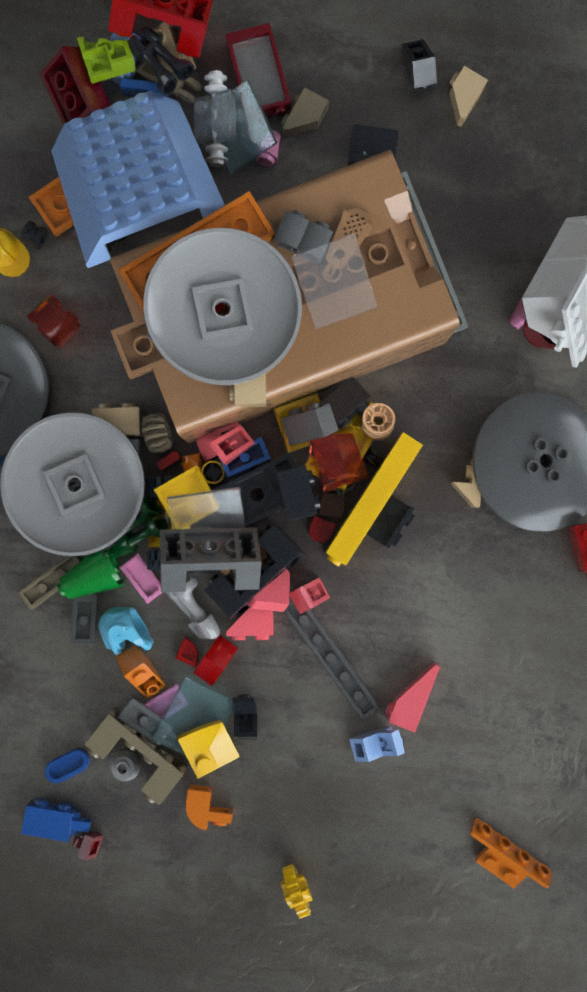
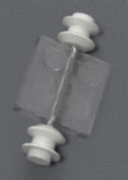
M214 70L204 76V80L209 82V85H206L204 90L210 93V95L194 99V137L199 147L207 146L205 151L210 153V156L205 158V161L210 163L212 167H222L224 163L228 162V158L223 156V153L227 152L228 148L222 145L221 142L236 138L235 91L227 90V87L223 85V82L227 80V76L223 75L221 71Z

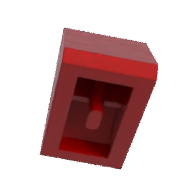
M219 635L193 674L210 686H213L238 650V647Z

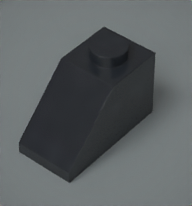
M425 40L402 44L409 80L414 88L425 89L432 84H437L435 56Z

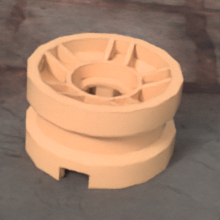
M375 403L368 406L362 416L361 427L363 433L367 437L374 438L373 440L387 438L394 428V412L383 403ZM374 419L383 422L382 424L377 425L374 423Z

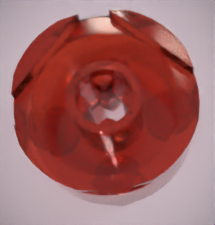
M51 294L49 297L46 296L26 317L31 323L35 322L37 330L50 343L61 350L80 331L81 325L77 322L78 318L70 310L65 312L60 306L62 305L61 302Z

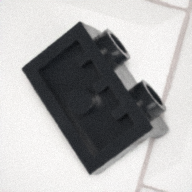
M391 495L370 527L367 535L387 548H390L391 545L396 546L402 537V534L399 532L404 525L408 527L415 517L412 514L414 508Z

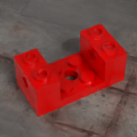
M112 0L108 31L118 36L131 38L139 14L146 18L158 19L169 25L181 26L177 52L183 53L188 57L199 58L208 28L213 0Z

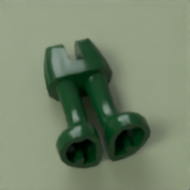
M148 496L143 497L140 513L137 515L132 526L110 547L113 557L116 558L130 554L137 550V544L152 535L160 537V530H168L166 519L160 517L163 513L162 509L152 498ZM147 522V526L136 533H133L134 530H136L141 525Z

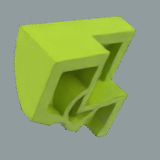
M84 37L77 38L92 84L136 71L127 40L109 41L99 38L98 42H86Z

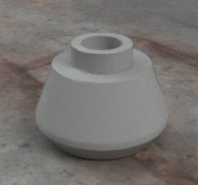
M127 749L115 752L109 761L111 775L123 782L134 779L141 768L140 759L137 754Z

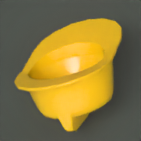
M0 228V273L8 277L20 276L29 267V252L10 231Z

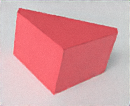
M239 425L215 439L209 445L221 461L227 465L255 443L242 425Z
M286 569L256 594L248 606L251 609L284 612L289 605L290 572Z
M320 578L289 593L299 614L330 598Z

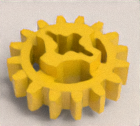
M293 864L283 867L284 881H281L280 884L287 905H289L290 909L295 908L296 914H298L300 919L311 915L309 902L313 899L306 878L303 876V873L298 875L297 869H295Z

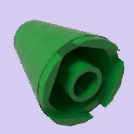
M106 548L89 554L61 576L57 588L62 597L66 596L68 599L120 588L126 585L125 578L120 580L118 574L122 570L117 559L113 557L110 549L106 551Z

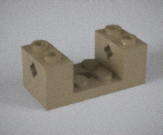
M116 707L107 715L84 745L88 747L87 751L93 757L104 759L122 737L125 740L124 744L133 751L137 749L143 754L142 758L151 766L155 764L157 766L146 780L141 791L146 800L160 805L184 775L188 765L161 744L159 746L118 718L117 713L120 710Z

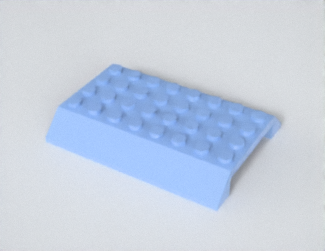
M153 91L139 93L133 98L118 101L103 110H95L90 116L74 118L70 122L65 123L51 150L87 268L110 260L111 257L106 245L109 242L199 208L204 219L225 206L179 101Z

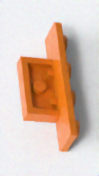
M478 818L473 820L470 835L486 846L477 855L475 862L513 889L527 876L546 889L550 886L552 871L545 864L540 863L529 855L528 852L512 843L507 837L492 829L487 823Z

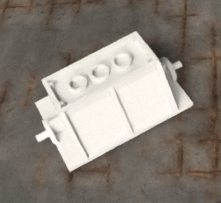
M587 215L566 218L522 297L528 327L550 338L556 344L554 347L555 351L561 352L562 348H569L571 364L575 368H577L580 361L582 362L585 359L587 352Z

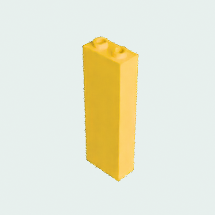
M404 432L399 435L325 551L328 554L327 560L338 567L341 563L347 565L423 444Z

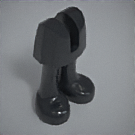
M143 26L139 30V34L148 45L145 47L133 35L127 41L129 48L137 61L145 62L157 75L158 92L162 96H168L175 90L177 79L156 59L155 55L158 54L181 81L187 80L192 75L195 67L191 61L175 57L162 44L163 38L158 33Z

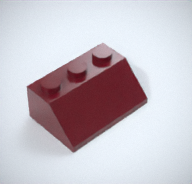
M62 46L40 72L63 125L74 118H85L90 116L95 110H103L111 106L101 82L91 83L80 47Z

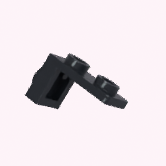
M248 694L233 697L234 740L257 739L258 711L256 698Z

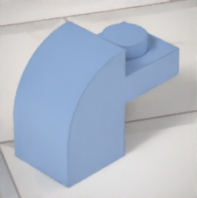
M391 727L372 730L349 739L355 762H370L382 756H399L405 753L399 730H392Z

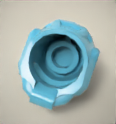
M113 607L100 617L98 626L100 635L106 648L111 649L115 655L122 653V649L125 648V640L141 646L144 650L151 649L154 640L150 637L147 626L135 608Z

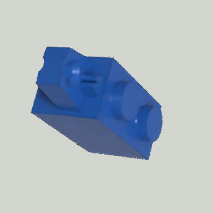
M36 798L26 805L21 834L68 842L72 834L76 835L77 831L89 832L92 819L80 817V812H76L77 808H72L71 804L59 802L57 805L50 804L46 799Z

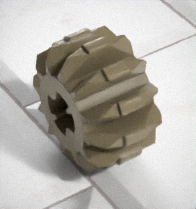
M153 413L143 417L141 426L148 450L153 453H161L171 449L173 443L172 433L166 416L162 413Z

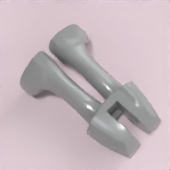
M196 575L188 579L186 578V592H166L168 597L188 616L191 621L188 626L199 639H214L220 635L221 630L212 614L205 612L193 597L192 591L198 585Z

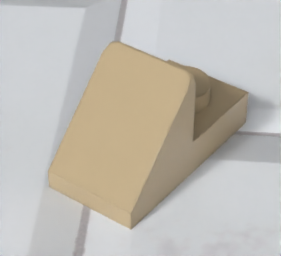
M472 460L470 465L466 466L465 473L469 483L452 482L451 485L472 508H479L481 494L475 482Z

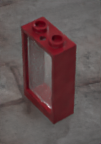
M270 23L225 34L226 45L247 122H260L265 117L272 115L279 117L291 111V100Z

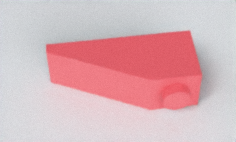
M433 662L394 698L393 702L389 701L385 711L389 723L415 733L440 669L437 663Z

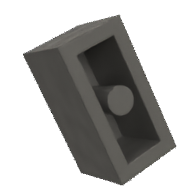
M319 402L305 406L306 410H302V407H297L289 410L288 416L281 418L289 445L322 438L338 431L330 403L321 406Z

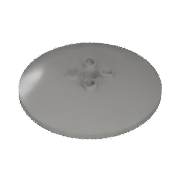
M212 228L189 234L172 244L159 257L147 279L144 292V317L153 344L172 367L200 382L214 385H235L249 382L266 374L288 353L296 339L301 323L302 300L298 282L292 269L274 247L248 232L230 228ZM219 303H225L228 305L230 312L225 316H220L216 313L215 306Z
M62 413L36 422L18 437L5 458L0 486L6 514L15 529L27 541L53 554L80 556L103 550L119 540L128 531L140 511L144 497L145 480L142 463L135 447L118 428L92 415ZM73 478H78L81 482V488L76 492L71 491L69 488V482Z

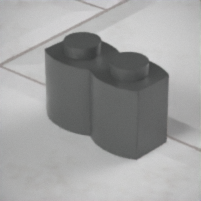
M286 211L274 237L273 244L298 254L309 261L320 264L332 238L333 232L329 230L330 227L321 221H316L315 223L308 221L306 215L299 211Z

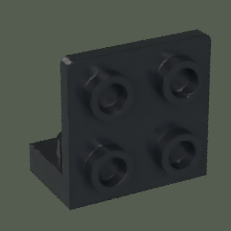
M354 124L348 165L389 149L395 158L398 130Z

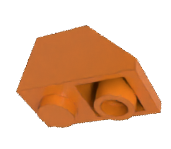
M135 644L116 657L124 677L147 699L166 687L165 682L150 660Z

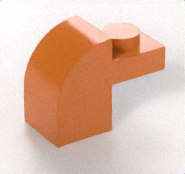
M190 785L187 792L186 812L189 820L196 827L207 830L209 821H212L216 826H226L227 823L231 824L234 809L211 806L213 787Z

